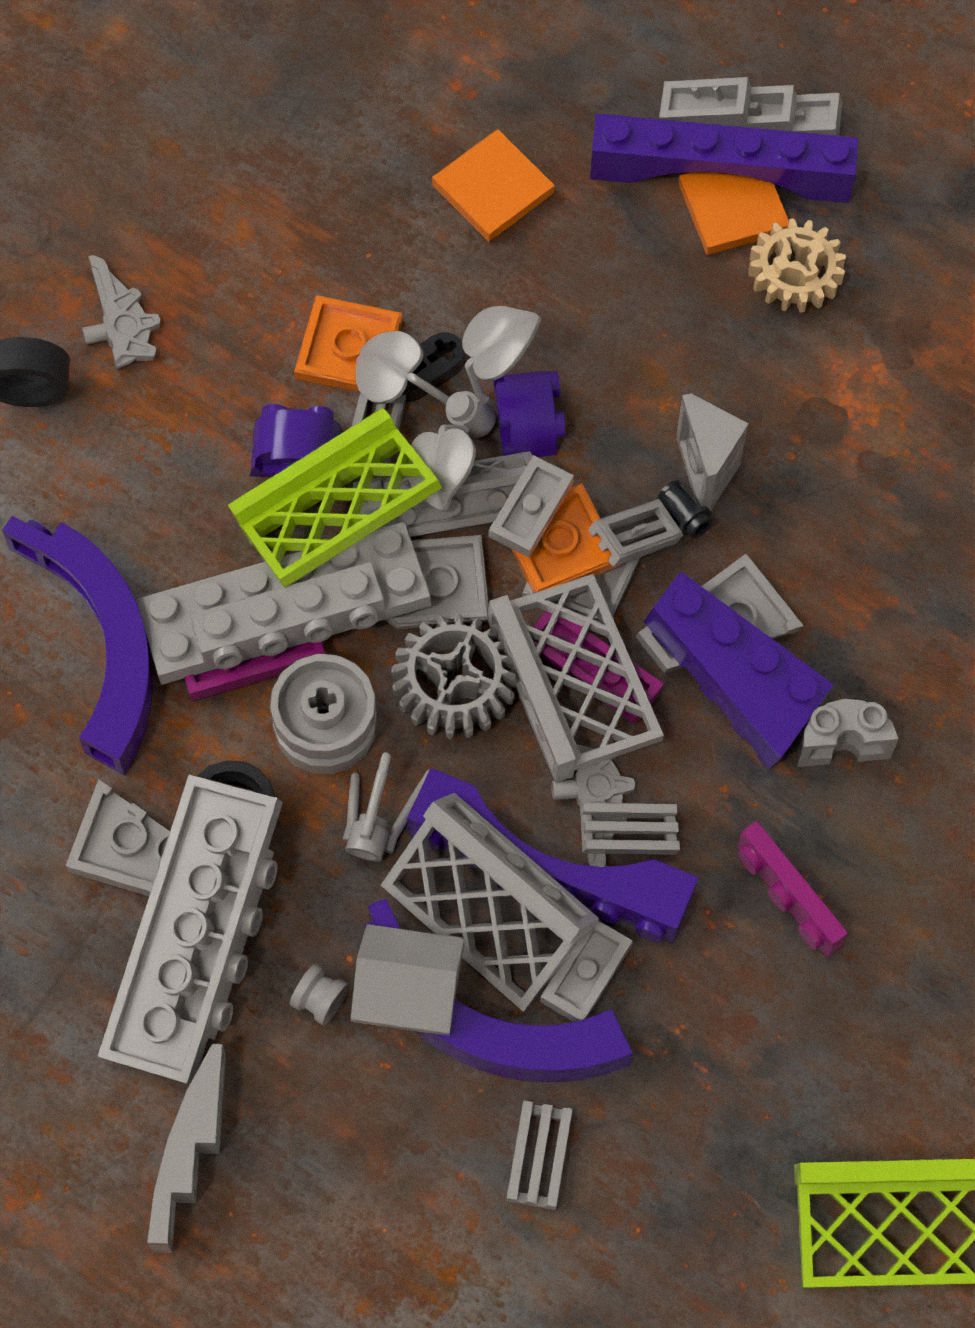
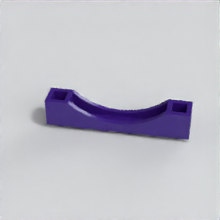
M596 114L590 179L635 183L650 177L671 173L696 171L723 172L768 181L791 190L805 199L849 203L856 176L858 138Z
M430 768L407 817L408 834L413 835V837L416 835L426 820L423 815L433 801L455 793L584 906L591 909L590 911L600 920L611 924L621 921L635 927L636 933L647 940L662 942L664 939L674 943L694 896L699 877L655 859L632 865L597 867L573 864L550 857L523 843L503 827L487 808L474 785ZM435 829L428 839L430 849L439 850L442 847L449 850L448 840ZM467 864L471 867L479 868L476 864Z

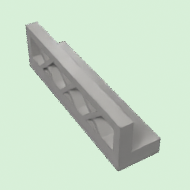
M531 451L474 461L470 474L453 496L446 512L434 508L423 500L380 528L405 522L409 536L413 537L494 522L531 460ZM391 476L372 479L369 489H387ZM403 477L399 489H411L412 486L408 478ZM359 481L352 482L353 488H357ZM364 501L360 514L370 515L380 508L382 502Z

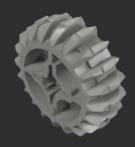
M460 613L455 618V624L447 625L446 619L440 615L437 618V628L432 629L430 625L423 621L419 626L421 637L408 633L405 637L407 648H398L395 653L396 661L399 664H395L391 669L392 678L397 680L392 687L394 696L402 697L399 701L400 710L403 713L413 711L411 722L415 726L428 720L427 732L431 736L438 731L439 727H444L446 737L449 740L454 737L455 729L463 728L464 735L470 738L473 736V725L475 724L487 732L491 728L490 717L502 720L505 716L503 705L513 704L515 694L511 689L516 688L518 683V675L509 671V668L515 667L511 656L503 655L504 641L496 642L498 631L495 626L485 632H481L482 621L479 618L475 619L471 626L464 625V617ZM454 649L449 654H437L443 650ZM473 653L481 657L490 667L494 677L493 680L484 677L483 671L473 667ZM462 665V675H457L447 689V678H453L455 673L459 672ZM417 674L426 676L427 682L437 686L438 697L436 701L421 689L416 679ZM469 698L474 700L466 704L455 705L461 699Z

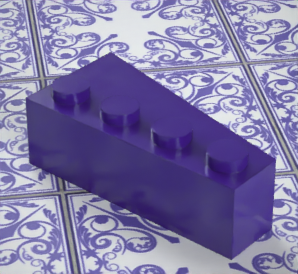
M681 571L643 621L679 665L691 673L701 687L699 689L710 702L714 701L731 721V727L741 739L745 738L759 754L757 758L768 770L781 759L810 719L814 710L817 709L834 685Z

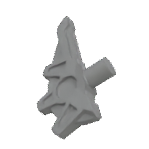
M90 255L89 263L104 316L103 323L82 327L85 345L108 341L109 347H112L116 369L129 365L134 361H154L156 347L148 344L150 332L160 328V317L158 314H145L139 304V301L142 299L140 291L136 288L128 290L108 270L104 259Z
M577 745L580 754L594 750V748ZM616 757L576 770L574 780H563L557 783L552 781L553 800L576 798V803L580 807L583 803H622L623 795L634 792L635 781L631 777L620 776L618 769L612 762ZM592 817V821L627 822V818ZM592 833L593 840H612L614 833ZM587 854L589 866L605 867L606 854Z

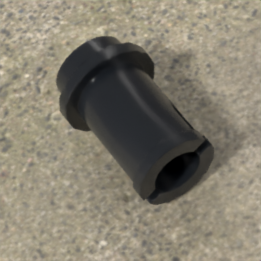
M680 480L670 482L659 492L657 499H660L662 504L679 522V529L683 535H689L692 539H695L706 533L712 526L711 511L706 506L701 507L684 488Z

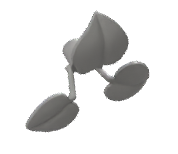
M494 306L478 313L469 323L463 336L462 347L465 353L471 357L465 363V368L475 395L469 391L454 393L449 397L415 375L413 372L422 361L423 350L417 340L407 333L388 331L371 338L360 350L359 356L356 359V384L360 393L369 401L376 404L392 402L402 395L407 382L410 381L446 405V416L453 425H441L438 434L424 432L418 435L411 444L412 448L437 477L442 489L424 501L442 512L447 511L453 496L472 470L476 448L471 437L480 438L487 435L495 424V412L486 404L489 401V397L483 393L478 377L483 381H493L503 377L516 365L530 345L539 327L541 317L536 313L506 306ZM407 477L412 488L424 481L422 477Z

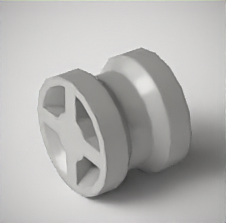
M317 963L313 964L295 988L290 1000V1006L298 1011L308 1010L314 1015V1020L317 1023L325 1026L334 1017L343 1003L350 987L349 983L342 979H331L326 976L325 968Z

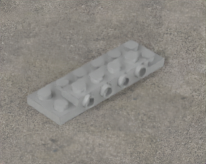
M405 522L377 529L286 588L281 585L266 562H262L136 599L161 685L184 679L185 676L192 674L197 675L214 669H229L248 659L262 655H277L289 647L307 642H321L337 633L351 629H366L378 621L432 606L431 597ZM303 551L284 556L281 567L284 569L299 560Z
M188 775L97 1057L190 1085L199 1069L208 1038L215 1040L218 1030L225 1031L232 1018L233 1005L227 1002L232 984H239L246 974L248 958L242 952L248 935L254 937L262 923L263 911L257 907L262 889L269 890L277 875V862L272 860L274 852L268 848L283 804L281 800Z

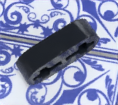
M440 332L420 343L423 350V358L413 373L435 388L447 382L462 370L465 363V351L462 347V340L455 334ZM440 349L444 353L453 351V359L450 361L445 357L437 359V351ZM408 381L402 394L406 395V402H412L421 399L428 393Z

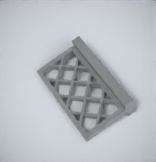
M594 574L511 601L507 595L490 600L489 625L491 628L495 626L498 631L496 642L504 641L503 655L511 656L515 667L509 668V671L518 675L516 690L555 783L572 778L575 770L663 741V732ZM588 591L594 605L588 617L564 608L569 596ZM559 600L558 604L552 603L554 601ZM537 607L553 615L543 632L525 624L521 612ZM597 614L601 623L594 620ZM559 617L583 627L575 645L550 635ZM589 630L608 637L611 646L606 657L581 648ZM532 638L539 641L537 647H535ZM545 644L570 654L562 672L542 664L540 655ZM614 653L618 660V663L611 660ZM576 657L600 667L592 685L568 675ZM606 670L625 677L628 688L623 698L598 688ZM549 679L556 681L554 688H552ZM562 685L587 694L579 713L560 706L557 695ZM631 695H633L636 704L629 701ZM593 697L618 708L610 726L585 716ZM625 710L643 718L648 731L631 736L617 730L616 726ZM566 719L574 722L571 730L568 726ZM580 725L605 736L599 748L580 754L574 740ZM610 739L618 741L608 745Z
M452 793L432 802L423 815L426 819L386 876L381 886L435 934L464 938L462 958L524 1012L531 1007L581 937L591 931L599 918L458 795ZM435 829L448 840L450 858L431 859L428 839ZM419 853L420 860L413 861ZM463 864H476L484 871L486 889L467 891ZM452 865L456 891L437 893L433 867ZM421 868L425 894H413L399 882L407 869ZM511 895L520 903L523 921L503 922L499 896ZM488 897L492 923L472 924L468 898ZM457 899L461 925L449 926L440 918L438 900ZM548 927L563 940L555 953L539 954L535 928ZM524 929L528 955L508 956L504 930ZM493 931L497 957H484L476 950L474 932ZM541 962H548L542 970ZM510 964H530L532 985L526 993L512 982Z

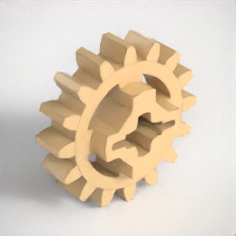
M793 218L789 219L788 228L782 229L775 222L772 224L770 235L763 232L759 234L757 246H752L749 259L751 262L748 274L750 277H755V292L767 290L766 303L770 304L777 298L782 301L781 310L783 311L789 308L790 303H795L801 313L805 312L807 302H812L815 307L820 308L822 307L824 296L831 299L835 297L838 285H842L845 273L843 268L846 255L838 253L841 243L839 239L826 240L828 228L824 227L815 232L812 230L813 222L811 220H808L804 227L800 228L797 227V223ZM775 252L777 256L773 259V264L769 265L768 259ZM825 265L826 272L823 275V277L819 279L818 273H820L821 266Z

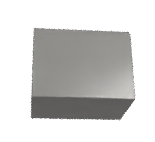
M690 393L682 395L676 439L695 500L701 507L706 506L712 511L741 464L749 423Z
M367 924L356 962L351 1022L450 1036L464 938Z

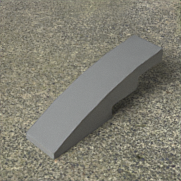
M748 77L666 81L663 87L659 119L839 136L843 102L840 93L797 95L794 85L751 87Z
M222 1044L211 1045L186 1091L167 1139L154 1189L147 1240L151 1251L155 1253L173 1252L176 1203H196L199 1155L220 1154L226 1055Z

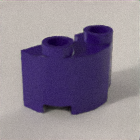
M558 371L505 374L503 377L493 380L496 408L499 417L502 456L531 451L532 456L536 457L557 455V438H565L563 410L555 411L553 398L560 397Z
M279 404L265 405L262 408L261 417L255 421L249 476L273 477L343 433L340 424L334 420V412L330 408L323 406H314L308 410L288 409Z

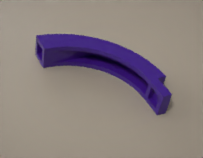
M12 516L2 529L9 550L50 571L70 585L86 601L104 632L106 644L104 683L95 710L80 734L79 739L84 754L125 776L137 755L145 735L153 696V664L148 638L138 605L127 583L114 564L81 533L61 522L52 535L46 527L34 520H28L25 523Z
M386 898L368 906L370 922L367 924L400 929ZM455 999L450 1036L416 1031L434 1047L464 1064L500 1077L528 1082L557 1083L606 1075L630 1066L633 1055L612 1009L593 1017L567 1024L548 1026L523 1025L486 1016Z

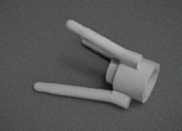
M387 752L381 756L366 814H360L359 821L360 775L358 773L351 775L347 825L342 841L347 842L346 852L355 857L375 862L382 860L384 852L393 854L397 839L407 824V817L429 772L427 770L391 830L388 831L386 829L388 822L377 816L391 760V755Z

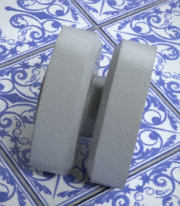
M315 654L295 661L280 674L272 689L270 711L274 734L280 751L294 766L313 774L331 775L351 769L367 756L376 739L377 714L375 694L369 677L355 663L338 655Z

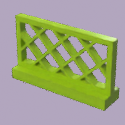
M381 408L228 504V507L246 538L257 549L281 585L286 588L433 495L442 487L437 477L396 428L388 412ZM400 451L396 464L381 463ZM361 476L357 488H342ZM373 476H391L387 489H369ZM403 477H422L424 480L409 490L399 489ZM322 500L318 513H302ZM335 500L352 501L347 514L330 513ZM364 501L382 502L380 508L370 515L360 514ZM283 525L278 538L264 537ZM296 525H313L308 539L291 538ZM325 526H343L340 534L330 540L320 539ZM286 551H303L299 560L284 569L281 567Z
M975 1159L812 1162L794 1165L795 1185H797L802 1288L975 1284V1273L959 1259L961 1254L975 1240V1224L956 1207L969 1191H975ZM944 1191H959L951 1201L941 1193ZM909 1192L901 1202L890 1194ZM918 1192H930L945 1206L927 1228L905 1208ZM859 1193L850 1204L840 1195ZM868 1193H880L895 1207L877 1228H874L855 1210V1207ZM829 1194L844 1208V1211L826 1230L810 1215V1195ZM950 1212L971 1231L969 1236L954 1252L949 1250L932 1233ZM899 1213L921 1232L903 1254L881 1234ZM849 1214L871 1234L853 1255L831 1236ZM811 1226L821 1235L813 1245ZM926 1238L948 1258L934 1274H923L908 1260ZM876 1239L898 1259L884 1275H872L857 1261ZM826 1240L847 1261L834 1276L813 1277L812 1255ZM953 1263L963 1272L959 1274H944ZM904 1265L914 1275L894 1274ZM853 1266L863 1276L843 1275Z

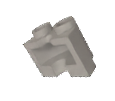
M841 699L818 707L814 710L804 730L798 749L797 767L830 764L832 755L839 750L852 752L858 762L891 759L898 742V736L892 721L887 717L886 710L875 702L867 703L863 700Z

